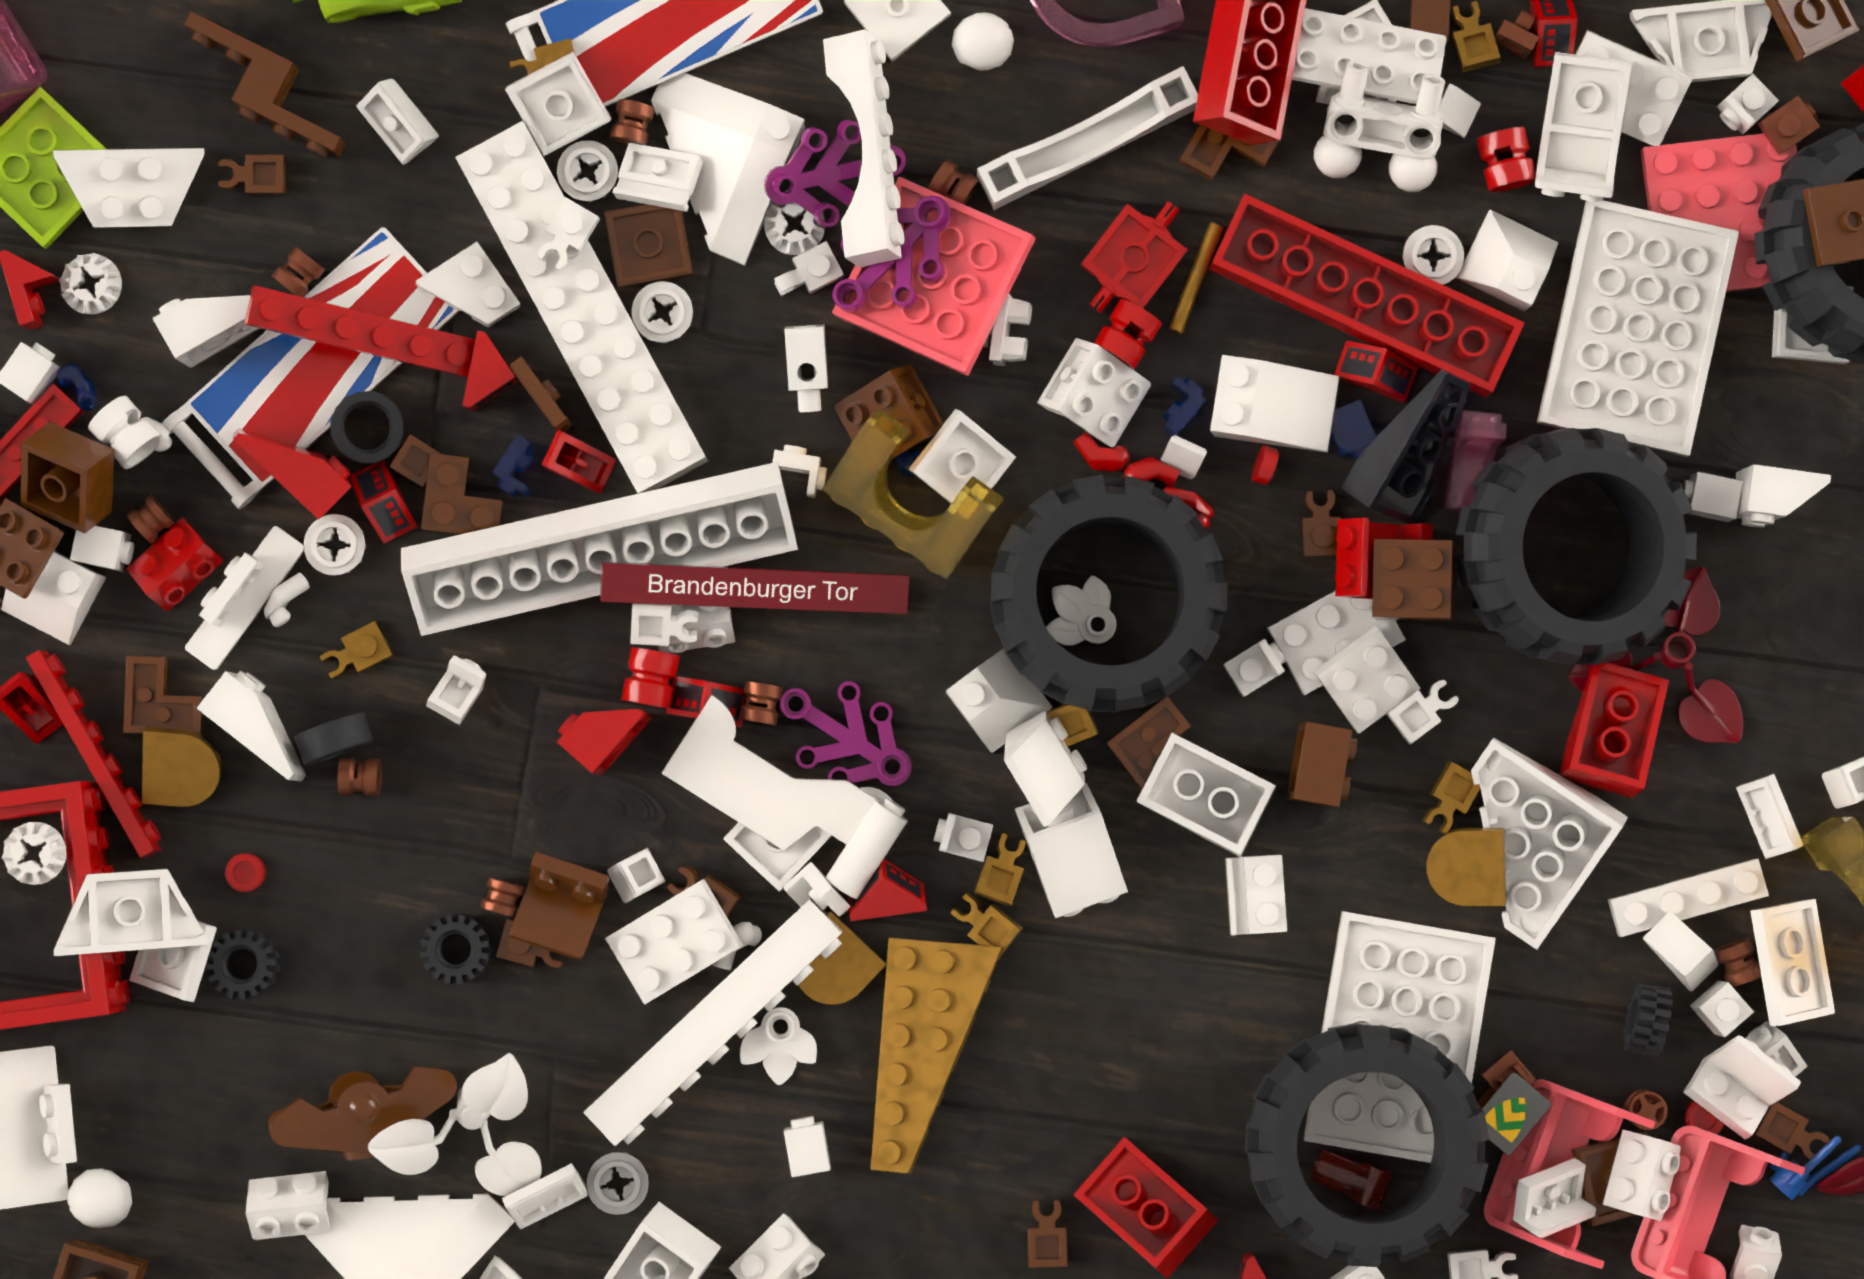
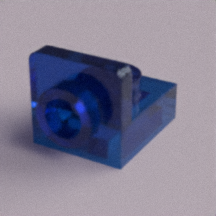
M1176 376L1170 385L1173 390L1186 400L1183 404L1176 400L1163 416L1168 421L1163 431L1170 437L1178 436L1206 402L1201 396L1204 393L1203 389L1188 377L1183 381Z
M1360 399L1334 410L1331 428L1333 440L1341 458L1351 454L1353 460H1355L1379 434L1378 432L1374 433Z
M518 434L492 472L500 478L496 485L514 497L517 496L519 491L526 496L531 492L529 487L513 477L517 471L523 474L534 458V454L530 452L533 445Z

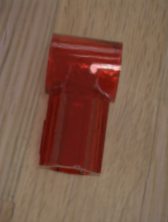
M1322 1148L1310 1179L1330 1189L1347 1194L1349 1199L1380 1211L1394 1174L1384 1169L1381 1171L1364 1161L1360 1164Z

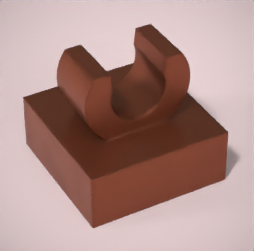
M1522 10L1514 24L1504 20L1494 36L1497 46L1526 59L1539 38L1528 32L1536 17Z
M1507 1050L1479 1074L1494 1092L1512 1072L1518 1074L1530 1085L1536 1080L1512 1050Z

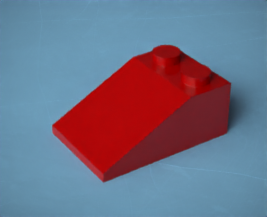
M238 428L233 433V439L318 520L352 487L348 479L351 475L350 470L334 455L328 460L321 453Z
M1608 662L1592 665L1566 742L1559 775L1570 781L1633 798L1643 791L1669 680Z
M1125 1137L1074 1193L1078 1200L1167 1279L1218 1222L1207 1208Z

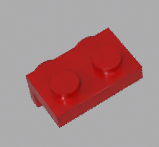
M182 517L128 566L126 570L151 600L165 611H170L201 581L208 577L223 562V559L207 545L194 527Z

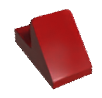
M6 250L0 251L1 265L19 325L27 330L42 327L40 315L45 314V309L39 293H33V290L60 282L59 278Z

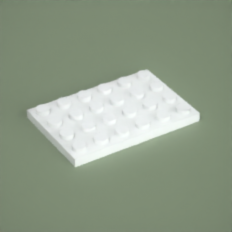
M1586 201L1537 423L1561 429L1600 428L1624 434L1627 441L1636 446L1645 445L1653 450L1684 457L1690 456L1739 231L1608 201Z
M1342 911L1321 1033L1328 1031V1028L1354 1023L1362 1025L1381 1024L1413 1033L1437 1046L1438 1050L1453 1063H1457L1472 1084L1496 938ZM1363 1072L1349 1075L1323 1089L1309 1105L1304 1141L1431 1163L1434 1149V1133L1431 1118L1418 1094L1397 1076L1381 1072Z

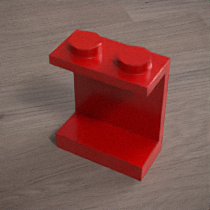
M1369 518L1338 519L1335 597L1373 600L1374 539L1432 540L1433 525L1422 523L1406 525L1369 522Z

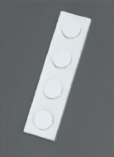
M1751 859L1608 899L1618 937H1623L1652 929L1669 911L1680 920L1767 897L1769 894L1759 859Z

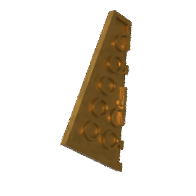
M889 938L871 1170L899 1173L912 1172L928 1134L931 1120L937 1106L940 1105L948 1079L957 1064L976 1018L975 1014L979 1004L988 989L991 975L997 961L1000 960L1004 947Z

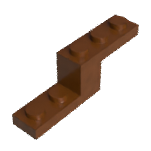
M190 12L184 26L193 34L191 37L192 41L209 50H212L214 45L226 50L225 57L241 66L246 67L247 63L250 62L231 99L240 108L239 115L256 124H259L261 119L273 124L272 131L290 141H293L295 136L307 141L306 148L324 158H327L329 153L340 158L346 146L341 137L281 108L300 71L293 62Z

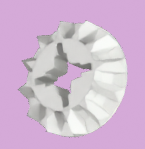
M580 141L572 144L562 153L557 165V177L563 190L575 200L592 202L593 200L604 198L616 186L619 171L613 153L603 144L595 141ZM580 158L589 166L600 164L594 171L597 184L594 185L586 177L576 180L578 175L582 173L581 164L578 161Z
M774 202L765 216L764 227L769 242L778 251L788 255H800L817 246L825 232V226L818 224L814 219V215L795 202L788 204ZM805 212L801 224L804 227V231L808 234L805 235L802 231L793 230L784 237L783 235L786 233L788 223L783 214L796 218ZM822 212L821 218L823 221H825L824 214Z
M1429 225L1416 230L1408 238L1404 246L1402 258L1405 268L1443 285L1453 280L1460 272L1464 262V250L1461 241L1451 230L1438 225ZM1432 241H1434L1436 253L1449 256L1437 261L1434 272H1432L1429 260L1417 257L1429 251Z
M95 253L77 255L73 261L65 265L63 275L59 279L62 297L71 308L83 314H99L108 310L116 303L122 289V279L116 265L108 258ZM84 270L93 278H102L100 282L95 284L96 298L86 288L79 289L80 285L85 282Z
M665 281L651 283L645 286L633 301L632 319L634 325L648 340L666 343L679 339L691 325L693 316L691 300L687 293L676 284ZM656 299L664 307L677 303L673 310L669 312L671 326L661 318L648 322L656 314L655 304L652 300Z
M330 514L321 517L319 520L317 519L308 528L304 538V552L309 563L321 573L332 576L351 572L353 568L362 562L366 548L362 529L352 519L339 514ZM335 529H337L339 540L346 544H351V546L339 549L338 556H336L334 561L332 550L319 546V543L332 541Z
M28 822L13 829L12 833L4 841V852L1 858L5 862L7 872L21 883L43 884L55 878L62 870L66 860V846L60 833L52 826L41 822ZM24 841L31 846L46 843L42 847L43 850L39 853L40 862L43 866L35 860L21 863L25 859L24 856L28 853L27 845Z

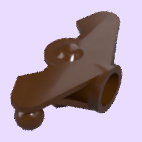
M413 1066L404 1083L380 1086L378 1081L368 1073L349 1071L339 1076L333 1082L328 1093L327 1102L316 1107L299 1097L284 1109L273 1112L268 1121L269 1134L275 1143L284 1147L341 1151L347 1160L371 1158L374 1156L369 1152L368 1144L379 1132L404 1120L425 1119L451 1100L457 1090V1082L448 1070L440 1067Z

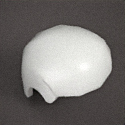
M986 12L975 13L963 19L956 27L953 34L952 47L960 63L966 64L978 71H984L999 67L1007 60L1012 52L1014 38L1009 25L1000 17Z
M102 1168L90 1169L74 1179L68 1191L67 1203L73 1216L82 1224L94 1228L113 1227L128 1215L132 1205L131 1189L128 1182L110 1170Z

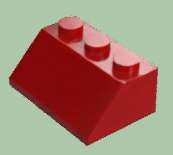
M640 709L583 712L580 716L572 714L559 728L558 732L562 736L557 743L592 774L603 775L653 717Z

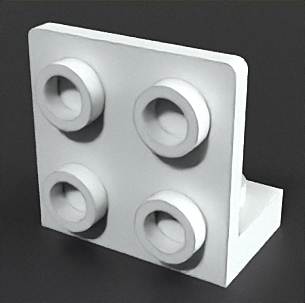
M1075 338L1037 403L1048 411L1067 417L1105 445L1114 447L1150 388L1151 383L1101 346Z
M1738 1035L1703 1058L1683 1093L1742 1138L1747 1139L1753 1135L1769 1106L1797 1090L1801 1081L1793 1076L1786 1066L1776 1063L1764 1054L1756 1043Z

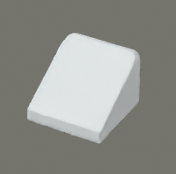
M1449 84L1442 96L1439 112L1444 117L1442 128L1465 138L1481 103L1458 87Z
M1174 435L1170 438L1160 461L1181 470L1179 475L1193 479L1207 451Z
M1864 757L1822 774V779L1835 808L1846 807L1864 800Z
M648 848L615 864L607 870L624 903L666 882Z

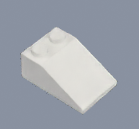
M250 295L193 298L183 301L174 299L160 307V314L152 318L175 359L190 368L260 329L244 325Z
M1222 355L1210 431L1214 437L1328 453L1339 376L1262 360Z
M225 671L197 709L287 780L302 781L306 773L270 697L262 692L266 686L248 672L245 674L239 671L236 674Z
M1046 710L1006 732L1004 762L1044 827L1057 817L1085 785V775L1083 772L1087 770V766L1077 750L1071 752L1065 744L1064 739L1068 735L1057 717L1051 720Z
M1171 733L1136 802L1241 857L1276 789V785Z
M658 1202L640 1223L604 1279H700L721 1246L661 1202Z

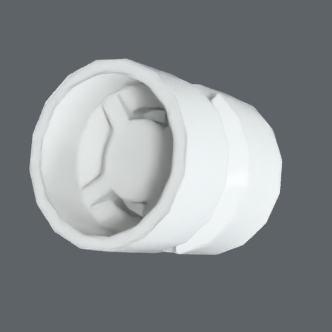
M120 396L103 407L89 423L88 429L103 445L110 444L111 448L115 449L114 458L123 468L129 469L147 458L159 446L163 436L147 419L140 420V410L127 396Z

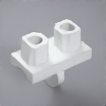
M1008 294L989 333L992 334L989 360L993 361V365L1005 366L1006 361H1024L1027 355L1028 340L1026 338L1009 337L1011 323L1030 325L1032 305L1022 300L1013 299L1010 294ZM989 335L983 347H988Z

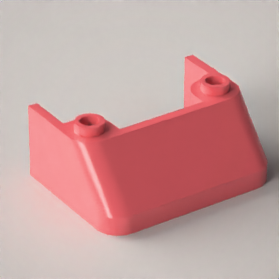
M1536 1080L1531 1086L1550 1101L1551 1106L1511 1155H1502L1484 1204L1485 1219L1493 1227L1563 1257L1602 1269L1604 1261L1576 1250L1581 1236L1580 1223L1544 1238H1539L1513 1220L1518 1180L1573 1159L1571 1149L1588 1145L1590 1138L1599 1142L1610 1141L1618 1133L1623 1118L1652 1129L1655 1121L1547 1080Z
M1684 1126L1674 1133L1670 1142L1681 1146L1679 1154L1680 1166L1676 1174H1674L1669 1192V1207L1664 1212L1661 1221L1643 1217L1631 1251L1632 1263L1639 1272L1655 1279H1726V1271L1723 1264L1718 1259L1704 1254L1729 1182L1732 1181L1744 1186L1757 1183L1764 1175L1768 1162L1801 1175L1804 1174L1805 1167L1698 1127Z

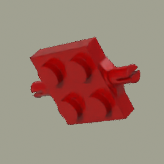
M1167 201L1155 219L1140 214L1129 204H1126L1080 265L1093 275L1102 286L1092 301L1089 302L1091 308L1094 309L1099 301L1104 298L1096 308V311L1102 314V311L1115 296L1128 300L1144 309L1188 251L1187 248L1173 239L1168 229H1166L1180 212L1176 206L1165 217L1173 205Z

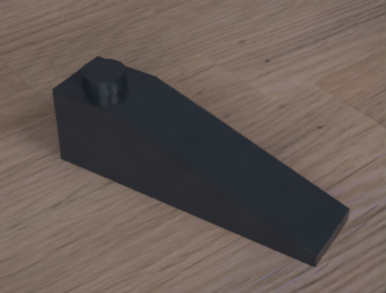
M1441 370L1359 455L1341 488L1373 510L1407 524H1419L1437 493L1440 482L1435 477L1440 462L1447 461L1450 450L1445 445L1450 430L1458 426L1470 383Z

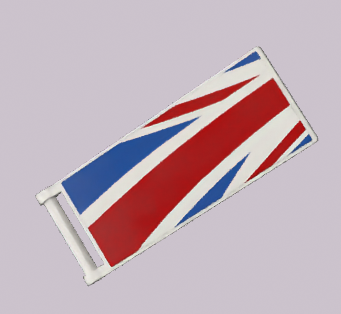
M558 0L533 12L516 17L506 22L509 33L515 35L523 56L527 61L537 60L533 49L537 47L528 29L529 27L538 23L547 45L570 38L578 61L606 107L616 103L619 99L630 97L817 17L823 13V9L819 0Z
M381 227L304 296V298L435 330H440L459 312L448 306L442 299L427 291L423 292L416 286V280L427 274V272L385 227ZM266 330L182 407L170 414L163 421L162 425L168 429L170 434L174 433L233 497L231 502L238 509H242L274 477L233 439V433L238 428L308 449L331 428L330 422L334 410L345 397L359 391H372L399 367L402 362ZM192 414L253 479L252 482L244 487L185 423Z

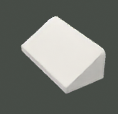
M394 79L378 82L356 105L358 110L403 165L407 164L439 137L435 129Z

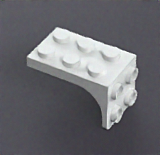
M1555 52L1536 166L1535 187L1542 189V194L1563 197L1565 192L1581 194V199L1591 202H1602L1604 197L1611 198L1613 196L1615 166L1632 62Z

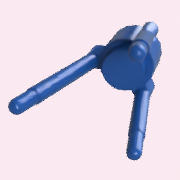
M1836 1136L1803 1166L1805 1167L1803 1175L1771 1164L1770 1168L1775 1173L1769 1180L1789 1199L1793 1200L1798 1194L1802 1196L1812 1185L1860 1152L1861 1146L1854 1145L1810 1176L1808 1173L1841 1142V1138ZM1781 1151L1778 1158L1787 1161L1789 1155ZM1794 1160L1791 1161L1792 1163L1799 1165Z

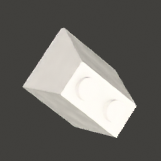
M1087 783L1057 817L1045 827L1030 803L1015 809L1055 918L1074 916L1085 907L1096 903L1112 902L1119 895L1128 892L1102 814Z

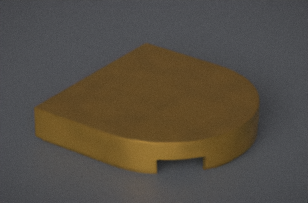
M145 727L143 730L142 804L188 807L197 805L211 796L221 779L222 762L219 753L203 739V736L190 730Z
M1458 828L1449 831L1437 840L1428 855L1426 869L1429 882L1439 896L1450 903L1460 906H1506L1504 828Z
M830 911L827 915L843 931L837 937L842 944L826 959L819 954L809 964L814 970L798 985L811 999L823 1004L834 1005L847 1002L856 997L887 963Z

